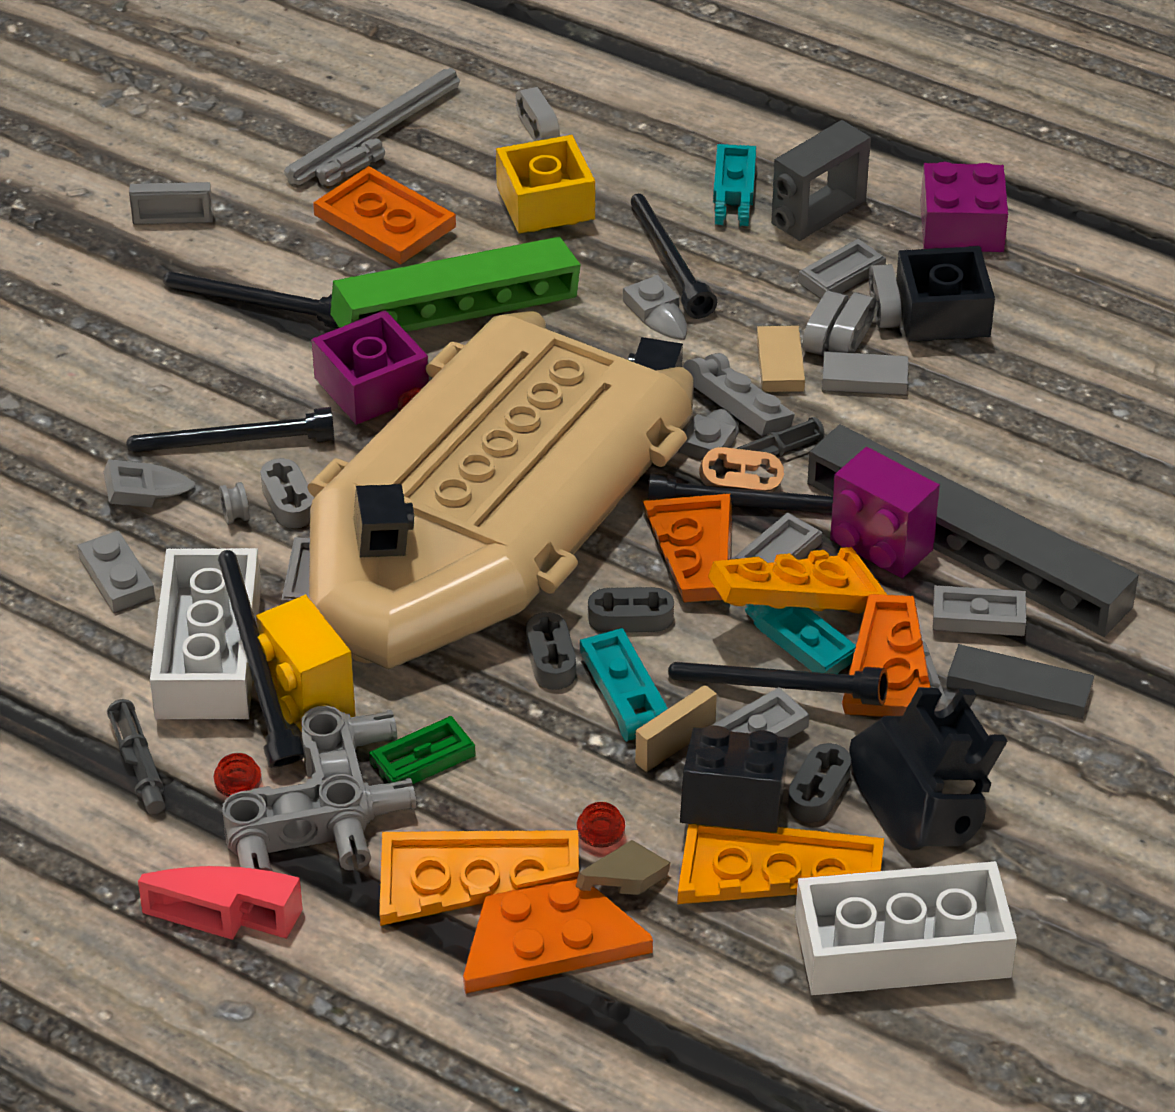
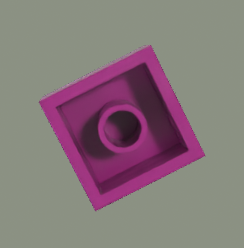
M924 163L920 199L923 249L980 246L982 252H1004L1008 222L1004 165L990 163Z
M386 310L311 339L314 378L355 425L408 404L429 382V375L426 372L428 355Z
M866 446L835 473L830 540L843 548L853 547L859 556L903 579L933 551L940 484Z

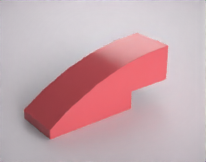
M199 866L144 873L138 880L143 914L231 940L234 939L241 926L287 939L303 910L300 878L268 870L227 866Z

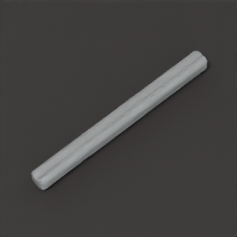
M453 68L443 69L287 166L284 174L288 178L289 184L292 186L302 185L316 176V170L321 165L327 162L331 163L332 159L354 147L358 148L360 144L369 139L377 138L458 87L460 79Z

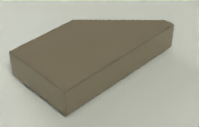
M631 840L580 871L576 887L583 891H590L595 885L617 886L620 894L638 895L666 878L671 862Z

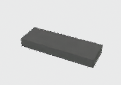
M958 644L947 675L946 687L958 690L959 688L973 689L976 694L1083 719L1092 691L1094 675Z

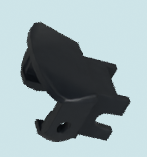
M918 687L903 716H883L851 739L849 753L858 785L882 826L901 847L909 850H920L925 846H961L973 838L985 820L987 807L985 797L981 792H989L992 783L988 779V775L1008 741L1004 735L987 734L970 708L977 696L973 689L959 688L946 708L935 711L942 696L938 688ZM943 780H973L975 782V786L970 794L942 793L945 784Z

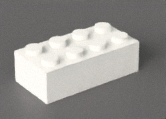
M258 548L166 549L150 675L155 719H249L253 678L219 566L218 556L224 550H231L236 554L256 621V615L259 614L261 596Z
M996 861L798 878L795 919L811 995L1012 977L1017 937Z

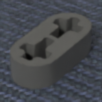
M603 588L593 592L588 599L589 624L600 632H609L623 628L625 633L658 632L669 628L673 623L674 599L668 591L662 588ZM650 608H657L658 611H650ZM604 609H612V611L607 612Z
M541 612L533 615L526 623V646L535 679L538 684L547 689L560 690L566 688L576 678V655L567 623L560 615L552 612ZM544 633H549L553 641H545ZM556 660L558 669H553L549 661Z
M826 743L820 744L810 751L789 788L788 809L794 818L802 822L814 823L824 820L830 814L850 778L851 756L844 747ZM829 765H832L826 775L821 773V769H826ZM813 791L818 792V797H813L810 801H807Z

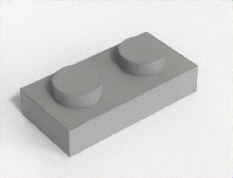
M119 530L77 545L81 562L113 613L155 598L152 581Z
M934 585L933 630L1025 635L1026 591Z
M778 687L712 725L722 726L729 731L742 733L765 730L773 732L780 737L790 738L808 728L809 714Z

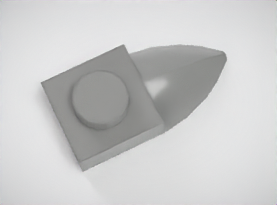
M659 275L623 288V302L644 324L662 335L679 340L686 338L687 323L679 308L680 297Z
M723 407L711 412L707 416L697 414L685 430L687 440L679 449V453L702 460L708 451L714 448H730L739 432L740 420Z
M108 459L103 471L108 499L111 504L152 508L155 499L177 496L195 487V482L177 471L154 464Z

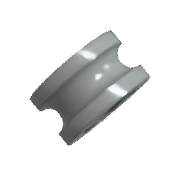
M235 483V487L232 489L227 488L226 485L219 486L222 510L227 525L233 524L235 518H242L243 521L250 520L249 506L243 483Z

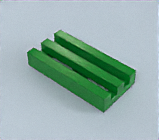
M452 716L369 752L370 764L374 769H379V776L383 781L388 780V783L411 778L412 785L476 756L475 744ZM450 735H453V736H451V737H449V738H446V739H444V740H442V741H440V742H438V743H435V744L431 745V744L434 743V742H437V741H439V740H441V739H443V738H445V737H448V736H450ZM414 752L413 754L408 755V756H406V757H404V758H402V759H400V760H397V761H395V762H393V763L390 764V762H392V761H394V760H396V759H399V758H401V757H403V756H405V755H407V754H410V753Z

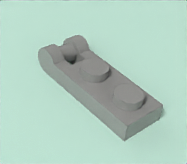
M715 353L708 355L705 359L694 358L684 363L683 368L688 370L693 376L696 389L761 436L791 427L795 413L783 406L776 396L765 393L751 383L748 376L730 368L729 360L724 354Z

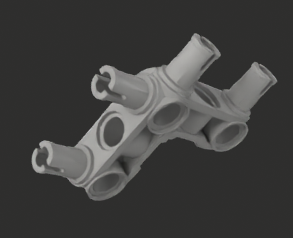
M326 705L311 708L302 717L304 765L307 776L312 778L307 779V782L304 784L276 789L266 786L248 791H240L230 795L223 803L222 813L226 845L230 851L238 856L240 867L273 871L268 853L336 841L339 862L345 870H354L351 857L353 854L356 857L359 869L369 864L371 854L364 836L367 824L374 820L376 815L416 809V797L411 778L369 786L367 782L363 783L355 752L357 746L397 740V729L392 710L351 717L350 714H345L335 707Z

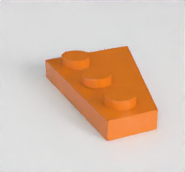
M730 494L643 501L646 517L683 602L723 600L708 578V574L713 561L730 560L732 502Z
M869 594L849 675H854L855 671H863L864 667L886 668L888 674L887 697L882 706L862 704L861 699H854L852 694L844 693L842 705L845 715L903 716L918 687L931 688L914 596Z

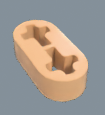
M717 447L708 451L702 459L699 475L706 486L775 491L782 482L784 468L780 459L767 452ZM717 459L723 460L724 467L737 469L738 472H726L723 479L716 477V471L709 469V466H713ZM760 464L766 465L767 472L774 474V477H770L766 484L759 483L760 478L758 475L745 473V470L756 471Z

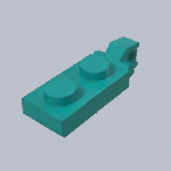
M747 604L745 612L754 620L756 627L812 672L837 674L852 664L856 645L809 608L785 607L777 609L768 605Z

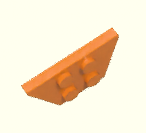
M578 877L485 896L463 974L465 994L653 953V939L650 933L594 886L590 891H583L576 887Z

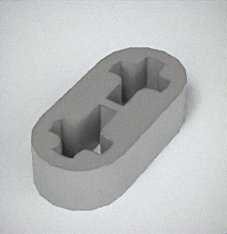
M532 87L517 91V111L532 139L539 141L560 137L557 117L540 89Z
M892 264L871 265L869 270L870 296L876 299L874 314L877 327H900L901 299Z
M829 290L824 293L807 323L803 336V351L824 356V351H829V339L832 328L849 300L848 295Z
M857 292L851 295L832 328L829 339V352L855 353L872 323L876 308L875 297Z
M284 458L266 462L260 471L262 491L276 520L287 528L295 529L309 525L310 508L314 496L309 493L308 483L299 466L294 461ZM279 479H282L287 484L282 485ZM289 502H294L296 508H294L292 504H288V503H289Z

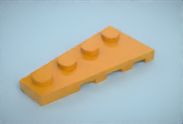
M853 547L840 548L836 556H829L825 550L810 551L807 559L799 560L791 553L778 554L774 562L767 563L760 557L713 561L708 574V578L724 602L734 606H745L746 604L768 605L777 609L802 607L814 611L835 609L859 614L865 611L869 594L887 595Z
M688 824L677 904L797 895L798 878L881 871L884 838L778 827L777 833Z
M578 830L382 832L380 926L483 904L485 896L578 877Z

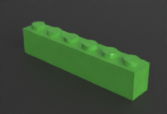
M559 236L333 280L331 316L340 328L386 310L404 331L408 332L577 297L581 264Z

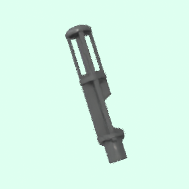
M811 417L804 423L777 433H768L764 438L735 449L767 452L778 458L783 453L814 441L820 442L824 439L825 431L821 421L816 417ZM717 459L713 466H709V469L716 471V476L725 475L729 471H737V469L724 467L723 460Z
M127 699L116 700L109 705L107 715L112 723L125 763L132 764L139 782L135 786L136 797L144 802L149 814H159L165 809L162 797L164 786L157 773L148 748L147 739L144 737L137 718L135 706ZM132 716H133V719H134V722H135V725H136V727H137V730H138V733H139V734H137V732H136L134 723H133L132 718H131ZM116 722L118 723V726H119V728H120V731H121L123 740L121 739V736H120L119 730H118V728H117Z

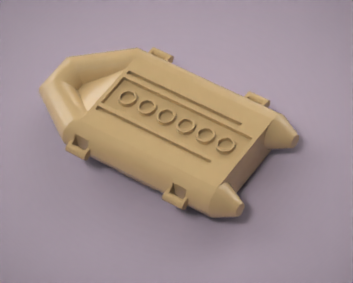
M535 311L495 316L466 345L453 341L450 342L426 366V372L432 379L349 463L337 458L333 459L308 484L309 493L315 497L310 508L309 599L351 650V656L354 660L363 663H375L386 669H391L520 613L536 597L540 589L549 594L554 593L577 567L578 560L574 556L575 552L611 513L616 504L651 466V463L653 462L659 467L665 466L686 442L687 435L682 429L689 423L692 415L694 380L691 373L682 367L655 371L547 330L544 318ZM402 484L405 503L412 502L414 509V529L408 530L406 556L360 558L353 520L356 486Z

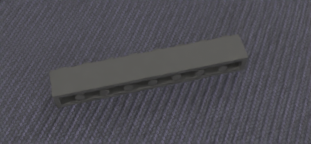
M841 424L809 451L807 484L832 497L835 473L866 446L940 484L933 549L1012 590L1026 591L1027 598L1103 637L1134 606L1138 574Z

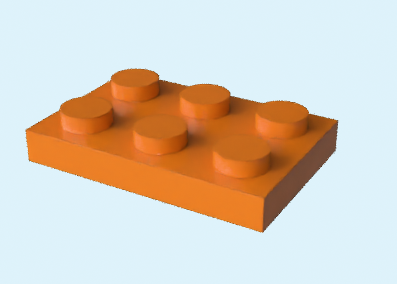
M370 166L313 202L314 215L400 265L456 227L455 213Z

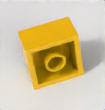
M573 135L496 148L497 188L518 234L536 232L541 229L562 225H573L595 219V179Z
M305 594L256 615L259 631L257 638L266 656L282 713L287 723H295L302 732V717L311 708L326 705L335 707L345 714H350L351 717H356L351 650Z

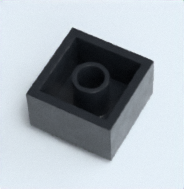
M980 246L899 250L896 281L901 299V314L909 342L991 337L995 296Z
M716 725L704 728L693 727L683 769L680 823L777 833L785 789L789 737H780L773 732L765 730L742 733L732 732L725 727Z

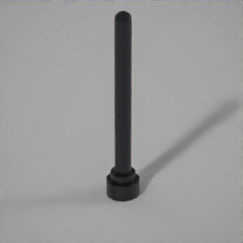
M640 193L634 194L631 198V205L683 289L681 303L686 312L694 319L709 316L717 307V298L708 284L696 281L646 197Z
M167 272L163 277V283L169 288L317 316V319L322 321L325 326L339 328L331 316L332 294L318 300L177 272Z
M331 407L314 408V413H306V418L132 435L127 439L126 445L132 452L302 435H308V439L317 438V443L335 441Z
M650 472L648 501L730 494L732 506L832 514V496L676 483V479L667 478L668 474Z
M224 550L219 554L218 562L269 733L265 737L267 744L263 747L267 764L270 768L286 766L304 758L302 743L299 736H294L292 729H287L269 665L257 638L259 631L236 554L231 550Z
M673 662L668 667V675L673 680L852 694L854 699H861L862 704L884 705L888 691L887 670L880 667H864L863 671H855L854 675Z

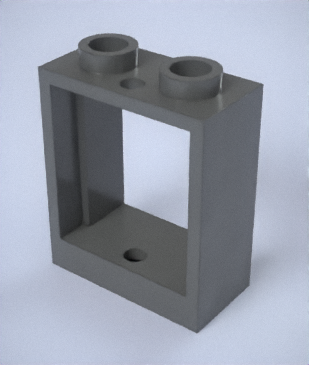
M840 120L774 159L771 223L798 241H801L864 203L867 196L871 137L847 122ZM828 171L827 185L809 196L810 181Z

